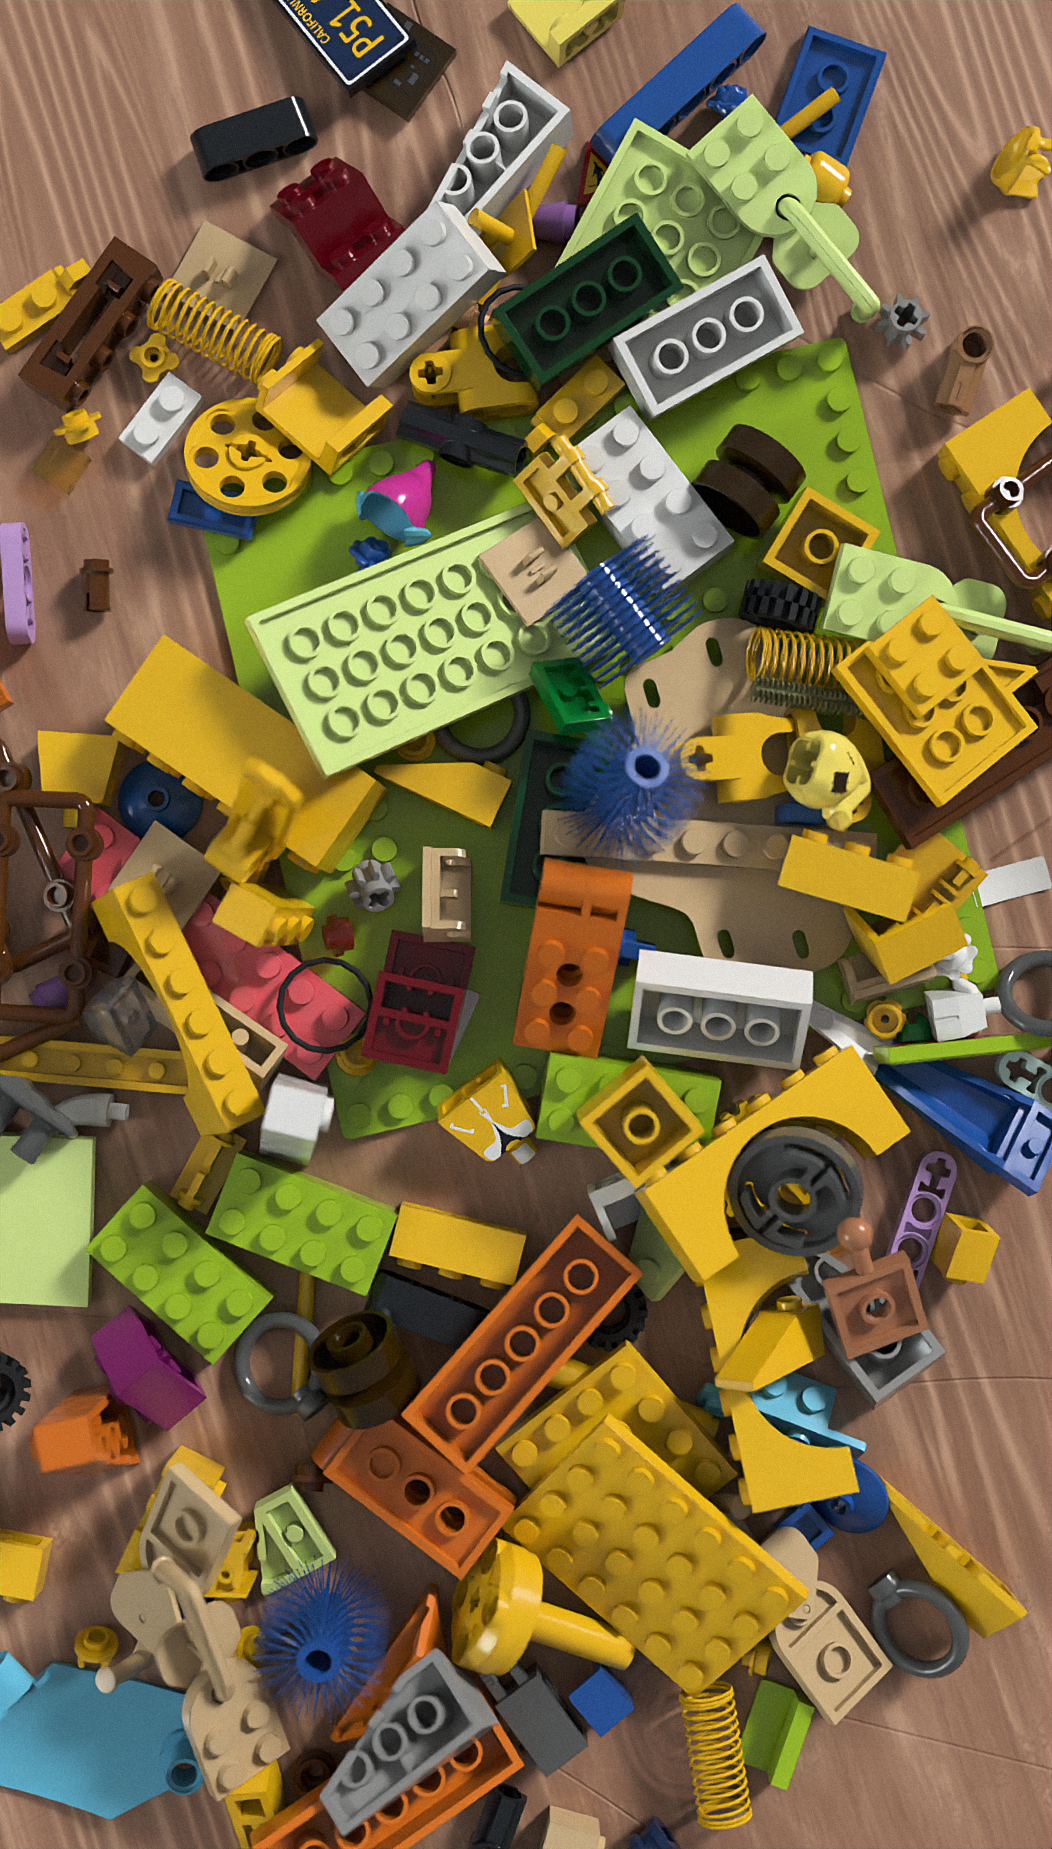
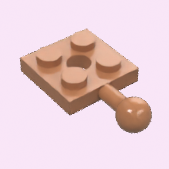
M847 1217L840 1222L837 1228V1239L843 1248L851 1252L855 1268L821 1281L842 1351L848 1360L929 1329L909 1257L901 1250L872 1261L868 1246L871 1243L873 1232L870 1224L862 1217ZM874 1299H885L883 1306L877 1311H866L868 1304Z

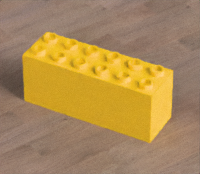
M164 634L104 719V721L116 728L112 733L114 738L144 756L147 751L151 752L146 760L177 779L184 775L185 778L181 784L201 798L204 797L212 803L216 798L220 800L216 808L228 817L243 775L242 764L249 756L264 762L281 774L303 794L301 808L286 844V847L290 849L286 857L306 871H311L314 874H317L319 869L330 874L334 871L389 791L377 780L356 766L323 781L294 723Z

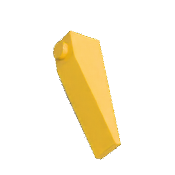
M878 1474L888 1493L889 1509L934 1585L952 1598L960 1608L969 1631L972 1628L984 1639L1023 1619L1028 1612L1009 1588Z

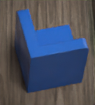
M593 1661V1673L569 1692V1700L597 1734L602 1737L633 1711L634 1706L632 1694L608 1666Z

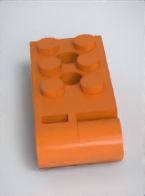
M550 858L544 859L516 1010L512 1045L598 1059L630 901L633 872Z
M402 1413L384 1424L368 1429L348 1428L337 1417L311 1452L314 1462L324 1471L322 1474L462 1580L514 1510L515 1506L513 1505L516 1503L518 1496L478 1465L466 1476L401 1416ZM413 1480L424 1481L430 1490L418 1489L414 1485ZM454 1506L459 1508L464 1513V1516L457 1517L452 1515L447 1507Z

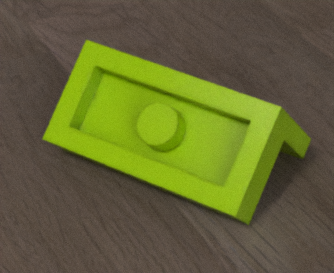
M762 1677L740 1736L742 1742L740 1747L743 1750L744 1764L766 1771L770 1785L786 1791L815 1710V1706L803 1690Z

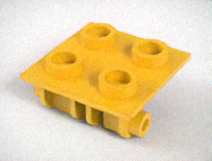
M940 832L914 849L906 850L901 843L893 852V855L914 860L911 869L921 872L907 917L910 921L945 902H950L957 911L988 876L976 861L966 856Z

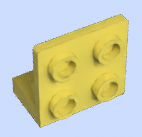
M508 0V8L559 68L623 17L624 0Z

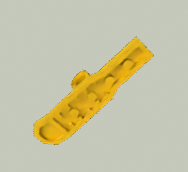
M251 756L242 764L243 775L227 825L213 840L204 855V860L222 872L218 880L226 891H228L232 882H236L238 885H242L244 882L263 883L270 862L277 859L285 849L303 802V794L285 777L264 762Z

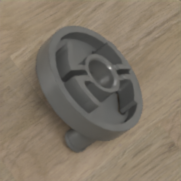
M768 1127L763 1129V1133L760 1132L759 1136L750 1141L742 1150L729 1179V1201L739 1225L760 1245L774 1252L789 1256L818 1255L838 1246L840 1243L837 1239V1228L840 1222L847 1217L859 1218L864 1198L862 1176L849 1152L828 1135L804 1127ZM799 1145L808 1146V1147L814 1148V1149H816V1150H818V1151H820V1152H817V1151H815V1150H813V1149H810V1148H807V1147H803V1146H799ZM836 1166H838V1167L840 1168L841 1172L843 1173V1176H844V1178H845V1181H846V1184H847V1186H848V1188H849V1191H848L847 1187L845 1186L844 1180H843V1178H842V1176H841L839 1170L836 1168ZM746 1182H753L755 1193L761 1204L764 1205L763 1207L760 1206L753 1193L752 1184L745 1185ZM788 1183L801 1185L808 1191L811 1201L804 1205L789 1203L781 1196L779 1188ZM784 1223V1224H786V1225H788V1226H790V1227H793V1228H797V1229H801V1230H807L808 1234H805L804 1231H798V1230H794V1229L788 1228V1227H786V1226H784V1225H782V1224Z

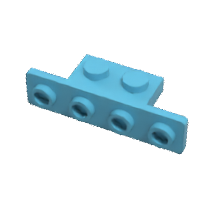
M791 1372L754 1392L749 1391L753 1402L764 1418L790 1439L822 1448L848 1446L854 1459H858L865 1453L867 1445L865 1442L828 1428L837 1391L836 1388ZM705 1383L697 1393L694 1403L704 1407L705 1411L712 1413L715 1417L732 1418V1415L725 1417L723 1414L719 1390H724V1388H718L714 1384Z

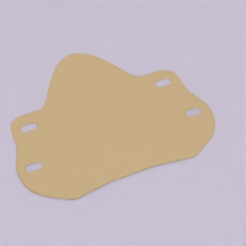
M736 618L714 619L697 626L671 651L633 667L625 678L624 692L634 727L636 718L637 739L639 740L641 713L643 733L645 730L646 713L645 741L647 740L649 726V736L650 733L652 736L656 717V730L652 743L660 722L661 725L655 741L658 740L660 734L663 733L666 726L672 720L657 750L659 751L670 735L671 737L660 752L669 746L679 735L681 737L674 743L675 745L685 742L689 738L712 736L711 717L759 712L770 716L783 717L791 702L785 707L786 702L780 706L781 701L775 705V700L770 704V699L765 703V698L760 703V697L754 702L755 696L750 701L749 696L753 682L747 676L745 661L750 636L757 626L747 620ZM708 638H715L719 644L723 658L720 666H714L710 661L706 648ZM763 638L757 652L756 674L762 659ZM771 639V644H772L771 654H772L773 647H774V640H773V639ZM780 646L778 649L777 668L774 674L775 679L779 677V661L782 652ZM789 656L787 658L786 670L783 676L784 681L788 679ZM770 662L765 674L767 678L770 676ZM797 665L792 678L793 682L797 680ZM646 679H651L656 684L660 698V704L656 708L650 707L643 689V683ZM640 726V747L642 744V726ZM785 735L768 737L762 746L761 756L763 764L775 775L783 776L787 766L788 750ZM694 759V761L689 762V764H698L697 759ZM716 783L708 785L699 784L705 787L698 785H676L698 787L685 789L696 790L691 792L697 793L694 795L700 797L698 798L699 800L689 795H677L687 797L683 799L692 801L689 802L694 807L691 810L692 812L682 809L686 811L684 812L687 814L685 816L690 820L836 830L826 824L819 826L774 824L775 807L790 803L792 795L789 792L772 795L751 803L718 804ZM672 789V790H670V791L672 792V791H681V790H679V789ZM674 792L673 794H687V793H685V792ZM667 796V797H666V799L674 798V797H672V796ZM677 799L668 800V801H677V802H680V801H678ZM659 802L661 808L671 809L669 805ZM669 802V803H674V804L683 805L682 803ZM594 808L586 810L585 813L594 810ZM653 810L657 818H663L660 811ZM584 857L588 865L633 872L632 895L675 908L685 913L694 925L700 949L705 958L817 972L840 958L845 953L853 936L843 912V908L847 907V905L777 885L781 870L638 861V864L637 861H634L633 864L632 860H623L622 868V860H618L617 863V859L607 860ZM720 930H727L730 934L734 947V955L731 958H725L721 952L717 938ZM796 930H801L804 933L809 949L808 957L803 959L797 955L792 939V934Z

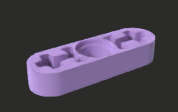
M24 522L1 523L0 554L7 637L11 645L33 644L36 638L28 530Z

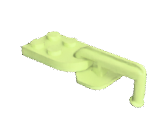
M751 94L686 153L687 159L747 230L758 236L774 238L772 263L793 288L798 290L813 289L831 274L853 301L850 308L852 319L858 323L868 322L879 310L880 300L847 260L853 255L859 244L857 227L837 204L816 202L818 187L812 166L757 98ZM780 200V202L778 203V206H777V210H776V209H775V205H776V203Z
M848 543L840 544L819 629L865 641H875L933 594L984 659L991 660L993 658L998 639L1025 645L1026 651L1031 655L1052 653V631L1004 619L1007 601L1003 591L996 585L971 578L962 579L952 585L947 576L933 566Z

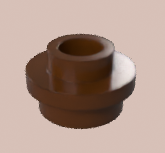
M296 1464L295 1475L290 1474V1481L298 1482V1491L323 1492L324 1483L333 1484L332 1480L322 1474L324 1471L318 1465Z
M311 1749L301 1754L297 1759L293 1771L294 1780L303 1792L309 1793L332 1777L337 1767L329 1753L320 1749ZM313 1764L319 1765L323 1769V1773L319 1776H313L308 1771V1767Z

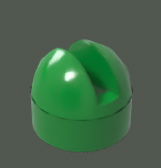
M917 1012V1024H909V1013H906L907 1021L902 1028V1032L897 1033V1041L932 1040L930 1022L926 1016Z

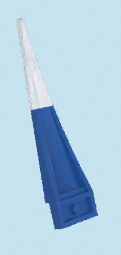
M813 1000L809 1025L831 1044L835 1045L837 1049L852 1045L877 1082L987 1173L991 1174L994 1172L1027 1196L1038 1193L1052 1163L1051 1110L1035 1099L994 1084L940 1060L896 1065L877 1064V1062H874L873 1047L902 1043L893 1039L887 1041L880 1040L877 1035L870 1032L864 1025Z

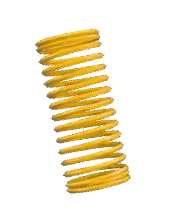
M173 278L166 279L160 285L148 308L146 323L153 331L159 330L161 335H167L170 340L175 339L178 344L184 343L186 349L192 348L194 353H200L203 358L209 357L211 362L217 361L220 367L225 366L227 371L233 370L236 376L242 375L244 380L250 379L251 383L255 384V386H258L262 377L269 370L274 369L282 349V339L280 336L274 335L273 332L266 335L265 328L258 330L256 323L250 325L248 319L241 321L240 314L233 316L232 310L225 312L223 305L217 307L215 301L208 303L206 296L200 298L198 292L192 293L190 287L183 288L182 283H178ZM170 286H172L171 290L169 291L164 300V303L159 314V318L154 323L155 313L158 308V305L162 297L164 296L165 292L168 290ZM188 291L187 300L179 313L178 319L171 326L173 315L183 295ZM196 296L195 305L189 314L187 322L179 331L181 320L191 300ZM204 301V307L196 325L187 336L190 323L199 305ZM213 305L211 315L204 330L196 339L199 326L207 310ZM221 309V314L215 326V329L211 334L210 338L204 344L208 329L210 328L214 317ZM229 314L226 328L213 348L216 334L222 322ZM238 318L234 333L225 349L221 352L226 335L234 321ZM246 323L242 338L238 346L230 356V352L233 343L237 337V334L241 330L242 326ZM254 328L249 345L238 360L242 346L250 331ZM175 329V335L172 336L170 333ZM262 333L260 343L253 357L247 364V360L252 350V347L256 342L257 338L259 337V335ZM183 334V340H180L179 336ZM192 337L191 345H188L187 341ZM200 342V349H196L195 346ZM273 344H274L273 351H272V353H271V356H270V358H269V361L267 362V364H266L264 370L262 371V373H261V374L259 375V377H258L259 371H260V369L262 368V366H263V364L265 363V361L267 360V358H268V356H269V354H270V352H271L272 346H273ZM208 347V353L205 354L204 350ZM217 350L216 358H213L212 354ZM225 355V362L221 363L220 359ZM234 359L233 366L229 367L228 363ZM242 363L241 371L238 372L237 367ZM251 367L250 375L246 376L245 372Z
M759 626L754 629L748 642L745 661L746 673L752 682L756 676L758 678L761 676L764 679L770 662V676L768 680L770 678L775 680L774 674L778 662V645L782 638L783 648L780 655L779 677L777 680L779 682L780 680L784 681L783 676L787 665L788 644L792 639L793 647L789 657L788 679L786 681L789 683L793 682L792 678L797 661V645L801 640L802 648L798 658L796 680L801 685L806 663V646L810 641L811 649L806 664V681L804 685L808 684L811 687L810 680L815 666V683L813 686L829 688L831 690L835 689L836 691L837 689L840 691L844 690L847 693L843 686L838 688L837 684L839 681L834 675L833 685L829 687L828 683L832 675L830 670L843 660L842 651L845 645L847 647L846 658L851 654L854 646L858 649L859 643L863 645L867 641L864 642L861 639L854 640L853 638L845 639L844 637L837 638L834 635L828 637L825 634L819 636L816 633L810 635L807 632L801 634L799 631H782L779 628L773 630L771 627ZM772 637H773V639H774V647H773V651H772V654H771V647H772L771 639H772ZM763 638L762 659L756 674L757 652ZM819 642L820 650L815 665V647ZM828 643L829 651L824 666V648ZM837 644L838 652L836 654V658L834 661L833 650L835 645ZM824 668V684L820 686L819 682Z
M715 1680L706 1689L728 1690V1692L724 1694L713 1692L700 1693L693 1699L691 1696L685 1698L688 1693L682 1689L678 1695L680 1707L685 1709L681 1714L686 1719L683 1722V1726L687 1728L684 1734L689 1738L686 1746L690 1748L687 1753L691 1757L689 1765L693 1767L690 1773L691 1776L695 1777L692 1780V1785L696 1787L693 1793L697 1796L695 1804L699 1806L696 1810L698 1824L706 1829L728 1830L744 1825L751 1819L753 1814L752 1808L749 1805L751 1802L748 1796L749 1789L746 1786L748 1781L747 1777L744 1776L746 1769L743 1766L745 1761L742 1757L743 1750L740 1747L742 1742L741 1738L738 1737L740 1735V1730L737 1728L739 1722L735 1718L737 1715V1711L734 1708L736 1703L732 1698L734 1696V1689L731 1684L725 1681ZM701 1697H713V1698H707V1699H697V1698H701ZM718 1707L728 1708L722 1712H703L692 1716L686 1715L688 1711H706ZM721 1716L729 1718L723 1722L710 1721L698 1723L693 1726L687 1725L689 1721H707L719 1718ZM722 1726L731 1727L727 1731H708ZM690 1731H707L693 1736L689 1735ZM723 1736L733 1737V1738H731V1739L728 1740V1741H721V1740L707 1741V1740L718 1739V1738H721V1737H723ZM693 1740H696V1741H706V1742L698 1743V1744H696V1745H694V1746L690 1744V1742L693 1741ZM727 1745L734 1747L731 1750H714ZM693 1750L706 1751L697 1755L692 1754ZM728 1755L735 1756L732 1760H715ZM694 1760H710L698 1765L693 1764ZM729 1765L738 1766L733 1770L720 1769ZM695 1770H710L698 1775L694 1772ZM733 1774L739 1776L735 1780L721 1779ZM698 1779H700V1780H710V1781L703 1782V1783H701V1784H699V1785L696 1783V1781H697ZM734 1784L740 1785L737 1789L726 1788ZM699 1789L710 1790L702 1794H698ZM715 1793H725L720 1795H711ZM735 1794L743 1795L739 1799L727 1798ZM700 1799L710 1800L703 1804L699 1803ZM738 1808L736 1811L722 1815H706L720 1809ZM744 1810L747 1811V1813L743 1816L728 1821L720 1822L702 1819H724L740 1814Z

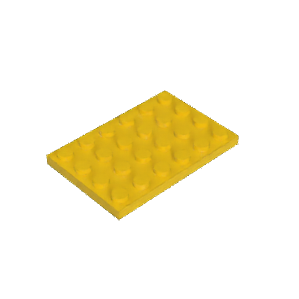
M609 1413L515 1505L513 1512L501 1527L527 1551L534 1553L543 1566L693 1699L804 1603L809 1592L808 1588Z

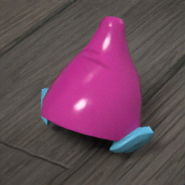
M424 460L411 470L377 481L369 486L365 493L364 491H357L355 501L360 521L368 519L389 537L404 542V547L425 543L432 536L424 526L432 503L431 486L436 472L435 463L430 460Z

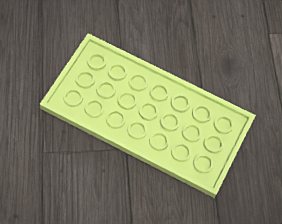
M529 502L246 618L244 623L323 781L535 687L529 676L532 662L579 657L597 639L608 633L609 629L607 628L590 643L572 652V649L594 632L597 627L604 624V622L599 623L589 633H585L581 638L567 645L568 640L574 637V634L583 629V626L589 622H585L580 628H576L572 633L561 637L566 632V629L584 616L582 614L579 618L576 617L571 623L555 631L554 629L558 627L557 625L573 613L571 611L553 623L550 621L555 617V614L567 605L566 603L558 610L556 609L550 615L547 614L527 628L477 557L539 517ZM574 543L569 548L588 574L589 570ZM615 637L609 638L600 647L580 658L582 663L585 664L588 659L605 647L607 643L615 639ZM618 643L611 650L609 649L601 657L606 656L615 651L616 649H618V646H620V644Z

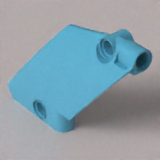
M8 1650L0 1652V1786L55 1800L108 1820L168 1790L174 1794L184 1796L196 1792L201 1787L204 1778L182 1722V1704L186 1692L132 1677L117 1686L113 1692L106 1694L99 1691L96 1686L95 1676L98 1669L89 1667L79 1668L75 1664L53 1661L38 1675L33 1677ZM180 1763H190L193 1766L191 1768L183 1769L179 1768L176 1765Z

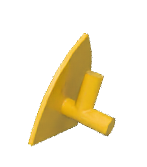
M523 188L497 219L478 208H474L469 214L468 224L482 231L478 236L507 272L501 279L509 276L536 251L527 189Z

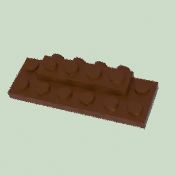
M1052 655L1036 664L1035 667L1039 672L1012 693L1038 728L944 805L938 808L935 806L895 753L891 755L892 758L869 772L871 791L906 850L914 849L1052 758Z

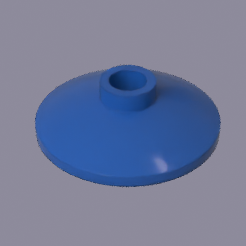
M145 761L134 767L124 778L119 790L118 806L125 825L140 838L144 837L155 820L179 837H182L197 823L202 810L203 798L181 784L185 778L184 775L177 779L149 761ZM160 791L164 794V803L159 807H154L150 801L153 793Z
M852 1458L860 1492L810 1503L822 1518L833 1527L849 1533H867L879 1527L884 1521L889 1509V1497L880 1477L869 1466Z

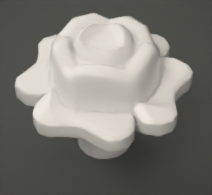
M964 934L968 946L933 963L938 976H947L955 981L961 977V972L969 974L973 971V960L978 954V949L970 945L971 937L969 934Z

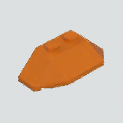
M430 1581L386 1645L387 1647L384 1648L387 1649L383 1650L386 1653H381V1655L386 1656H379L381 1658H377L376 1662L383 1665L376 1666L383 1668H373L382 1671L372 1669L376 1672L369 1670L371 1673H367L371 1677L379 1679H372L378 1683L367 1678L366 1680L363 1679L361 1684L367 1691L357 1688L360 1694L355 1690L352 1696L358 1703L351 1697V1700L349 1699L348 1704L346 1703L344 1709L340 1712L341 1714L333 1722L329 1738L336 1743L362 1737L375 1712L380 1710L393 1691L391 1688L399 1676L435 1648H438L447 1657L448 1642L438 1586Z

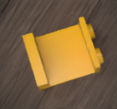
M317 338L306 348L302 346L296 348L288 357L286 364L278 371L271 369L262 377L257 386L260 392L255 409L327 474L332 475L384 430L393 404L381 394L367 406L361 403L318 364L324 343Z

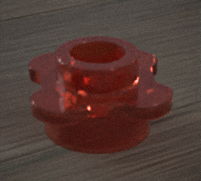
M336 914L327 916V925H322L321 928L324 946L327 951L332 950L335 958L344 956V951L354 949V935L349 918L347 916L337 918Z

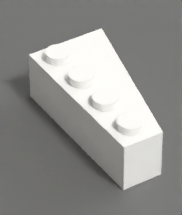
M507 60L500 71V79L494 91L489 92L482 105L483 111L476 125L468 131L463 141L461 153L456 162L451 163L430 203L431 205L437 200L455 205L467 222L469 214L474 208H478L497 219L523 188L527 189L530 186L551 144L555 143L563 148L574 136L571 110ZM471 226L477 233V235H479L482 232L477 228Z
M279 1072L272 1086L262 1126L259 1155L305 1166L309 1165L318 1130L327 1132L332 1116L335 1096L327 1094L329 1084Z

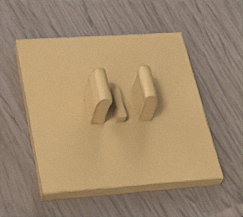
M204 220L173 279L177 280L178 283H182L183 288L190 287L192 293L198 292L200 298L206 296L208 303L215 301L217 307L223 305L225 312L232 310L233 316L240 314L242 321L249 316L275 269L278 259ZM170 286L168 290L165 292L166 295L169 293L172 286ZM188 291L183 295L181 299L182 304H184L187 300ZM196 296L191 300L189 304L190 308L194 307L196 302ZM204 301L199 305L197 312H202ZM213 305L207 310L205 316H207L208 318L211 315ZM221 309L213 319L216 322L219 320ZM229 314L224 319L221 325L226 327L229 319ZM238 318L234 321L230 328L233 331L235 330V327L237 325Z
M540 517L477 557L527 628L545 616L543 614L553 606V603L561 599L562 595L575 588L576 586L574 585L587 575V572L570 548H561Z
M155 820L108 888V891L153 871L182 932L222 872L204 860L202 852Z

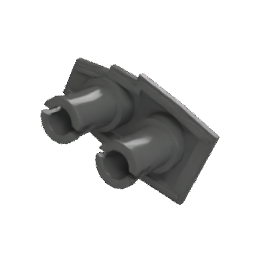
M0 1074V1137L20 1108L31 1112V1116L34 1118L16 1144L11 1147V1151L30 1164H34L36 1158L55 1133H63L67 1137H76L78 1135V1131L71 1120L58 1111L51 1100L34 1087L29 1078Z

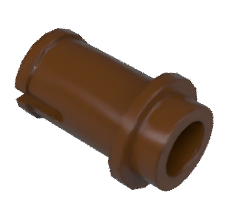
M84 559V567L79 568V573L84 574L83 611L111 612L109 575L114 573V569L109 568V560Z

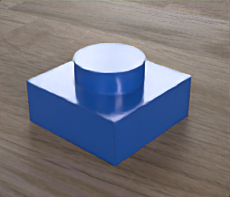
M790 797V803L775 807L774 824L800 826L827 824L822 816V809H811L797 802L793 797Z
M810 1502L805 1503L802 1509L792 1507L773 1523L774 1529L783 1526L798 1529L814 1551L835 1534Z

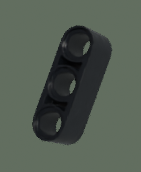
M288 97L202 126L190 135V141L203 179L208 182H218L307 152L316 146L318 137L305 100L301 97Z
M386 1269L378 1270L363 1308L364 1311H380L389 1317L392 1324L455 1349H459L491 1313L490 1310L478 1304Z

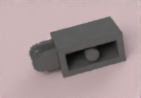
M518 1660L509 1670L513 1679L505 1685L496 1675L479 1673L482 1681L495 1698L496 1709L493 1713L506 1733L513 1731L522 1743L519 1745L520 1752L531 1768L534 1769L538 1766L543 1774L548 1777L588 1747L587 1730L537 1661L525 1669Z

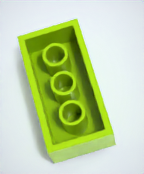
M547 1050L535 1118L537 1125L534 1129L536 1138L601 1148L579 1123L576 1110L637 1059L599 1053L597 1059ZM648 1061L701 1123L705 1132L693 1142L698 1140L701 1146L708 1142L712 1137L710 1130L714 1126L722 1083L716 1072ZM675 1156V1157L672 1159V1160L679 1161V1159L677 1158V1156Z
M243 1149L237 1152L205 1234L367 1296L395 1227L400 1209Z
M150 1180L141 1185L89 1243L85 1250L206 1360L214 1365L277 1292L222 1242L213 1236L205 1234L207 1229L153 1180Z

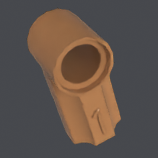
M982 325L968 326L950 345L949 358L933 402V406L939 408L940 411L951 415H969L987 360L992 355L995 347L994 336L989 329ZM963 341L976 343L980 350V357L968 356L963 350Z

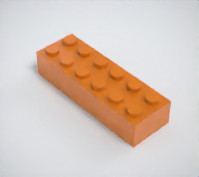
M577 1214L401 1416L467 1476L642 1276L643 1271L612 1243L608 1242L584 1218Z
M499 1723L460 1754L346 1836L341 1835L319 1797L332 1778L330 1777L249 1833L252 1848L408 1849L525 1765Z

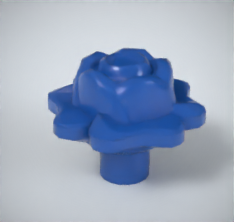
M736 84L720 86L716 95L706 101V106L721 115L722 121L747 99V88Z
M368 537L363 542L355 540L348 550L355 558L356 564L359 565L357 572L390 559L392 555V550L387 541L377 540L375 537Z

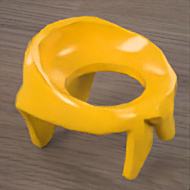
M1027 126L1021 129L1006 142L997 156L990 176L993 184L1000 188L1003 195L1019 196L1032 200L1038 197L1037 183L1049 175L1050 164L1047 158L1039 154L1037 150L1052 151V139L1042 138L1039 127Z

